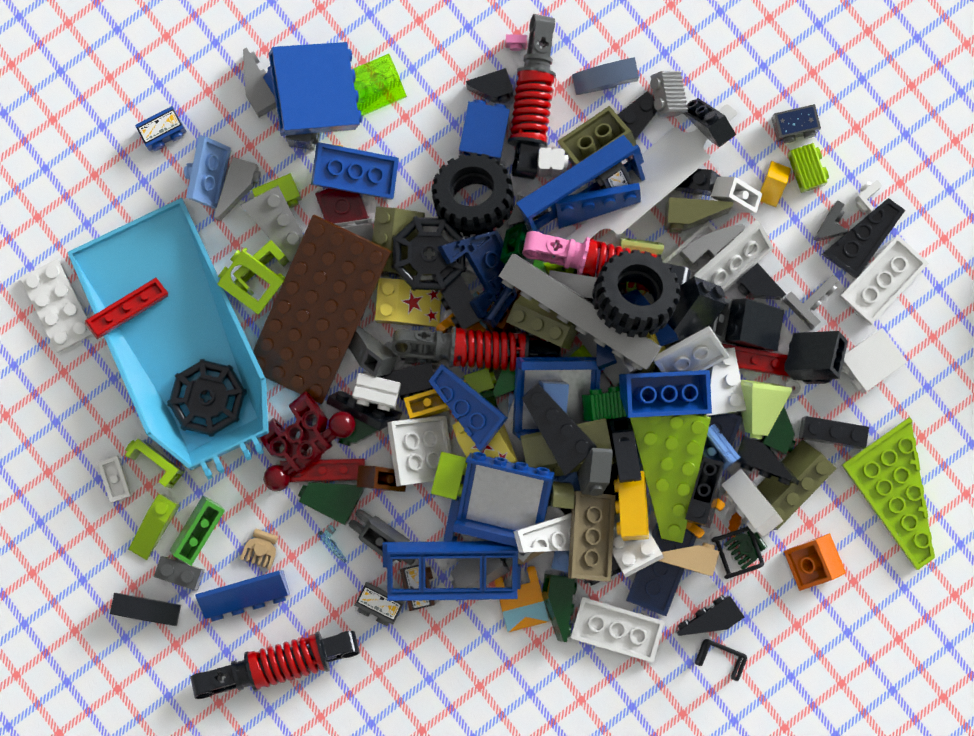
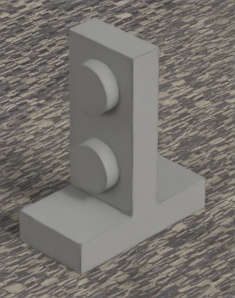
M833 274L804 303L792 292L783 301L812 330L821 321L809 309L811 308L814 311L822 303L820 299L825 294L830 296L837 289L835 284L839 279Z

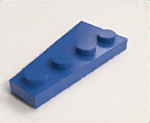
M639 183L566 196L555 203L558 228L561 229L640 203L641 192Z
M441 364L429 382L443 402L450 408L454 417L458 419L467 435L474 441L477 449L482 452L508 417L448 367Z

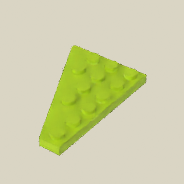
M692 414L630 418L661 539L683 543L687 526L685 518L699 473L711 417Z
M908 417L841 466L916 570H919L935 558V553L932 547V535L929 529L926 500L924 499V488L921 481L912 419Z

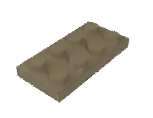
M574 491V509L571 512L569 579L611 582L615 495L602 494L592 496L582 495L581 491Z

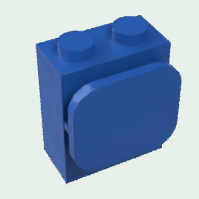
M482 100L468 101L459 155L465 154V156H470V153H477V156L486 154L489 155L490 159L495 158L501 162L510 109H507V106L496 103L492 106L486 105V102Z

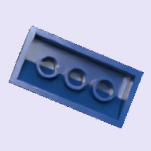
M710 370L619 374L620 398L627 418L712 413Z
M279 570L198 593L195 596L204 618H211L213 622L224 619L223 614L229 612L234 616L244 613V608L250 606L255 610L265 607V602L273 600L274 604L286 601L285 596L290 595L284 570Z

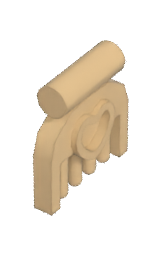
M255 529L253 537L256 538L248 540L240 559L244 560L247 550L250 548L246 562H249L254 550L251 563L254 564L258 556L257 566H260L263 556L266 555L262 565L265 568L271 556L267 567L268 570H271L276 556V548L273 544L277 543L278 536Z

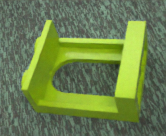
M272 240L253 255L263 265H266L273 258L283 267L290 262ZM242 265L233 273L237 278L234 283L253 295L254 292L246 285V282L255 273Z
M245 247L241 252L237 250L230 260L233 263L229 269L225 266L218 275L220 281L217 285L259 315L280 288L285 276L281 273L275 274L247 253L248 249ZM243 265L270 284L259 301L232 281L231 271L235 266Z

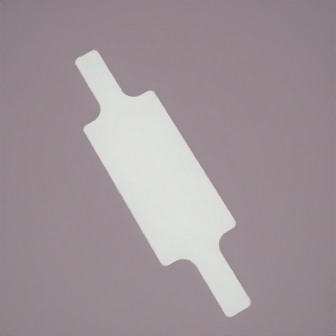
M728 104L718 110L726 116L728 121H731L737 115V111ZM678 127L672 128L642 154L644 163L641 164L645 180L641 181L633 170L628 172L632 183H639L641 202L589 219L566 240L575 239L576 242L583 243L587 237L591 239L603 229H611L617 235L622 234L710 159V155L704 150V144L708 138L698 128L688 133L681 131Z

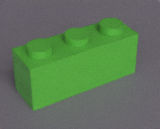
M203 495L170 549L172 555L192 566L223 515L224 508Z

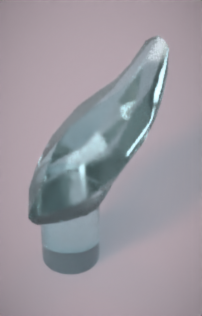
M329 525L324 532H318L319 538L337 558L345 563L347 562L345 556L337 547L336 542L330 538L336 529Z

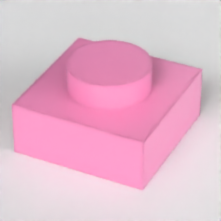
M506 34V48H510L511 51H521L522 48L527 47V35Z

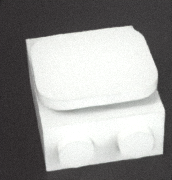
M881 328L845 353L842 372L849 374L852 378L851 384L863 394L908 362L886 331Z

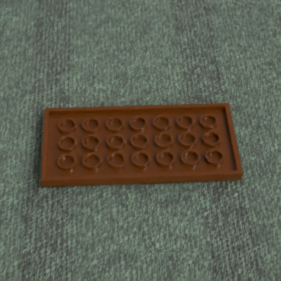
M312 215L253 349L265 378L299 394L306 391L316 402L324 403L390 257L391 250L321 217Z

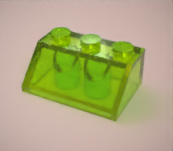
M390 54L353 68L355 71L354 89L358 91L359 95L357 108L361 111L362 116L407 97Z

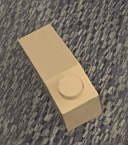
M703 542L702 546L696 545L663 551L664 558L659 561L713 576L720 551L714 550L715 545Z

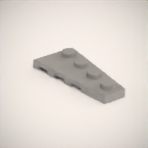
M276 186L240 204V206L292 263L304 234L279 186Z

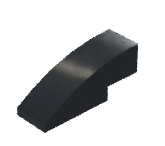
M114 593L110 614L177 626L181 605Z

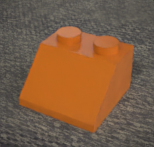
M830 533L783 551L799 591L834 580L846 574Z

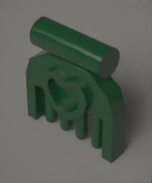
M747 531V534H737L724 543L726 547L737 540L727 548L730 551L739 544V547L731 552V555L740 552L734 558L735 560H738L743 555H747L738 562V565L743 564L749 558L751 559L741 566V569L747 568L758 558L749 531ZM756 532L754 535L760 551H763L767 548V545Z

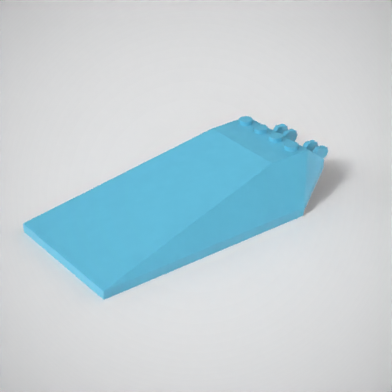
M180 198L68 251L69 258L94 315L154 278H157L168 292V297L104 335L146 434L189 470L202 466L208 480L213 478L207 463L214 460L220 474L225 472L219 457L241 447L247 461L252 459V455L245 445L253 441L259 455L263 454L264 451L258 438L269 433L266 378L225 290L217 285L220 278L184 200ZM200 359L226 366L231 365L243 388L247 390L239 414L240 420L217 432L213 437L190 430H182L175 414L167 405L176 379V373L183 372L200 362ZM207 370V375L218 377L220 375L219 372ZM200 371L187 378V380L191 382L201 376ZM227 377L223 383L227 390H232L234 388ZM184 384L182 385L179 398H184L187 388ZM210 392L201 396L205 403L212 399ZM229 397L226 408L232 411L235 397ZM180 405L184 415L187 417L190 414L187 405ZM222 413L219 417L213 418V424H216L217 422L221 421L227 416L224 413ZM195 417L193 423L206 425V419Z

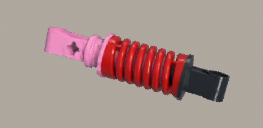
M530 231L526 234L522 254L528 259L562 265L566 269L570 267L575 268L578 275L595 277L596 273V277H598L605 262L609 261V258L614 255L619 256V253L623 251H628V253H631V251L627 247L622 249L621 246L606 245L605 242H599L589 237L583 243H579L575 239L566 240L537 231ZM651 253V256H653V257H655V258H656L657 256L660 257V258L662 257L661 254H657V255H656V254H652V253ZM669 264L672 268L671 273H676L678 278L676 283L682 285L691 278V270L689 268ZM626 282L621 283L620 285L625 286ZM628 282V287L633 288L635 282ZM636 283L637 290H643L651 294L646 287Z

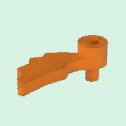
M737 512L729 520L730 525L728 529L730 532L738 530L742 523V517Z

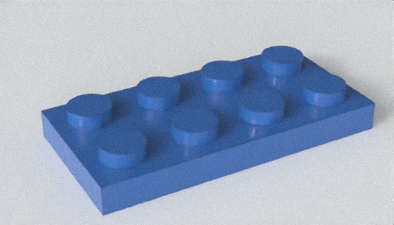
M318 142L316 143L311 185L392 200L394 198L399 158Z

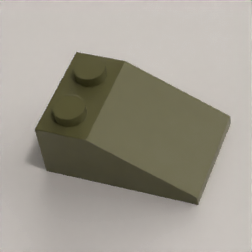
M669 197L665 206L664 230H669V233L681 234L682 231L728 214L733 207V202Z

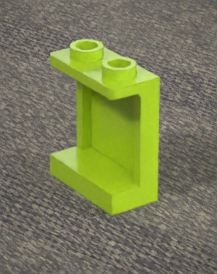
M132 440L125 449L127 451L125 454L127 458L136 460L142 452L163 468L166 472L159 480V483L164 487L172 489L185 472L144 440Z

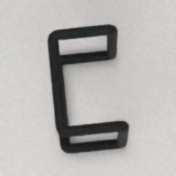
M748 526L711 539L712 542L716 543L718 551H720L719 554L726 571L725 579L764 566V560L755 535ZM749 531L760 563L731 573L719 540Z
M705 639L702 642L695 664L698 666L703 665L710 645L739 656L731 675L732 680L739 681L747 661V655Z

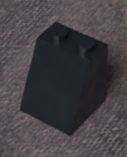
M695 276L680 285L679 303L667 323L678 336L679 340L675 342H680L708 326L711 327L727 305L724 298L725 293L721 286Z

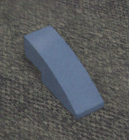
M635 57L577 72L572 74L576 95L616 88L617 85L637 82L639 74Z

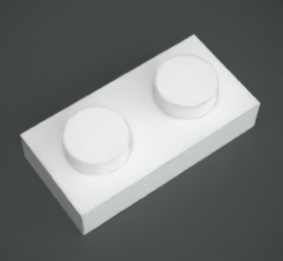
M119 456L97 462L110 503L131 497L132 495Z

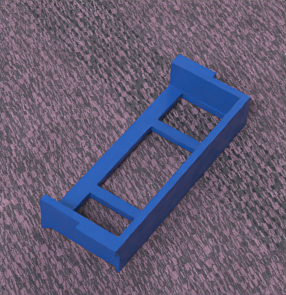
M622 135L518 201L516 204L519 207L528 232L537 231L557 218L555 203L624 159L627 160L623 164L627 173L633 170L641 181L645 180L641 167L644 160L640 147L638 145L633 146ZM595 182L579 193L600 190L599 188L601 187ZM547 208H551V211L533 221V217Z
M493 541L383 542V568H387V601L518 599L517 589H521V564H518V547ZM480 558V588H425V559ZM487 558H512V587L486 588ZM393 559H419L418 589H393Z

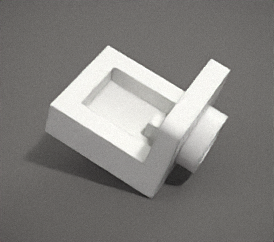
M878 180L873 183L868 181L860 188L862 192L855 198L856 206L862 213L866 212L869 215L875 209L868 199L883 186Z

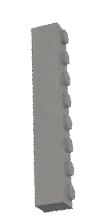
M516 254L511 255L499 274V277L503 279L502 283L511 289L514 286L520 289V295L530 301L534 298L540 302L538 306L547 312L553 310L558 314L557 318L564 323L572 322L576 325L575 330L585 336L587 333L594 336V342L602 347L608 345L613 348V354L621 359L624 356L631 360L630 364L640 371L643 368L647 370L662 348V346L647 337L640 338L638 335H635L634 338L627 337L626 333L618 334L613 327L608 328L605 325V320H600L598 317V309H594L592 302Z

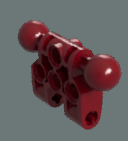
M308 392L302 393L289 404V408L296 417V423L289 425L285 430L275 418H272L268 421L269 433L260 437L270 455L287 460L283 465H273L267 468L263 477L265 486L274 492L286 489L290 483V475L295 471L301 473L307 466L319 461L321 456L333 446L331 442L335 438L351 436L355 431L356 425L354 417L345 411L337 412L329 419V428L326 429L328 418ZM317 418L316 424L312 426L313 419ZM300 431V437L296 439V434ZM284 444V450L280 453V447ZM311 447L312 452L307 456V450Z

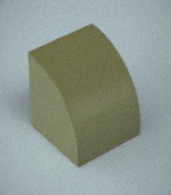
M553 481L548 507L574 509L573 485L571 483Z

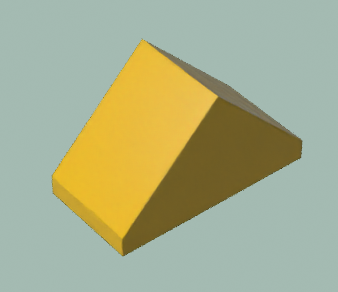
M771 161L759 191L762 193L760 202L777 207L787 185L791 168Z

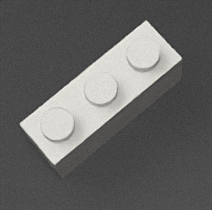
M742 469L722 484L726 490L724 496L731 504L733 502L736 503L737 507L735 510L742 518L746 516L749 520L746 524L754 534L758 531L764 537L783 522L779 514Z

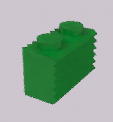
M620 386L608 387L606 392H602V389H591L589 394L582 395L585 421L626 417L620 398Z

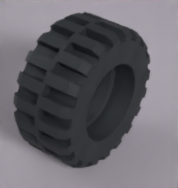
M470 153V156H465V154L458 155V159L454 160L452 158L447 161V166L442 165L439 169V174L435 175L433 179L434 184L432 185V198L438 218L444 217L459 233H463L465 237H470V234L477 236L485 232L494 231L495 227L498 229L504 225L503 220L507 221L509 219L510 211L514 207L512 180L506 167L502 164L500 165L499 160L495 158L490 159L489 155L482 154L477 156V153ZM471 184L484 185L493 191L485 202L475 206H465L454 200L455 195L460 189Z
M632 250L631 253L623 251L619 253V256L614 255L609 258V261L605 262L602 266L592 291L593 306L595 310L598 309L597 315L600 320L604 319L605 325L608 328L613 327L616 329V333L621 334L623 332L627 334V337L633 338L635 335H638L640 338L646 337L648 332L650 335H653L659 329H663L671 319L680 299V284L676 283L678 278L676 273H671L672 268L668 263L664 264L662 258L658 256L655 258L651 256L650 252L640 253V250ZM624 282L641 284L650 291L654 303L647 306L632 304L620 294L618 285Z

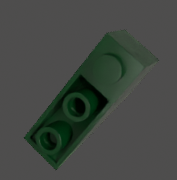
M544 574L542 597L557 640L567 642V638L571 635V625H569L570 616L574 612L572 600L577 590V583L575 579H569L566 576Z

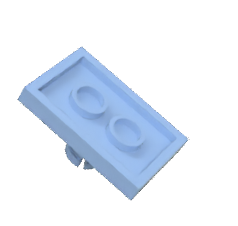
M198 136L193 163H187V166L184 167V176L190 180L186 198L211 208L217 207L225 181L231 151L230 147L208 137Z

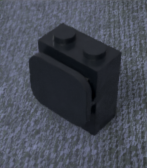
M747 298L732 299L725 341L740 347H749L768 352L778 351L784 310Z
M840 331L793 333L792 340L789 343L787 360L784 363V371L793 380H802L805 384H826L833 379H840L848 341Z

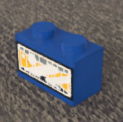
M173 106L135 125L149 151H158L165 146V143L171 140L173 142L177 141L187 132Z

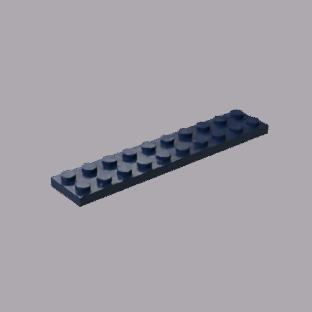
M734 413L707 416L711 417L709 426L715 424L720 430L719 433L723 434L732 446L742 417ZM657 521L651 534L661 552L694 546L697 538L686 529L683 543L661 539ZM657 561L637 571L626 601L667 616L684 568Z

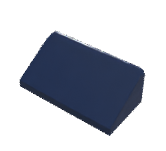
M507 286L503 288L486 316L482 319L484 324L496 328L517 296L515 288L511 289Z

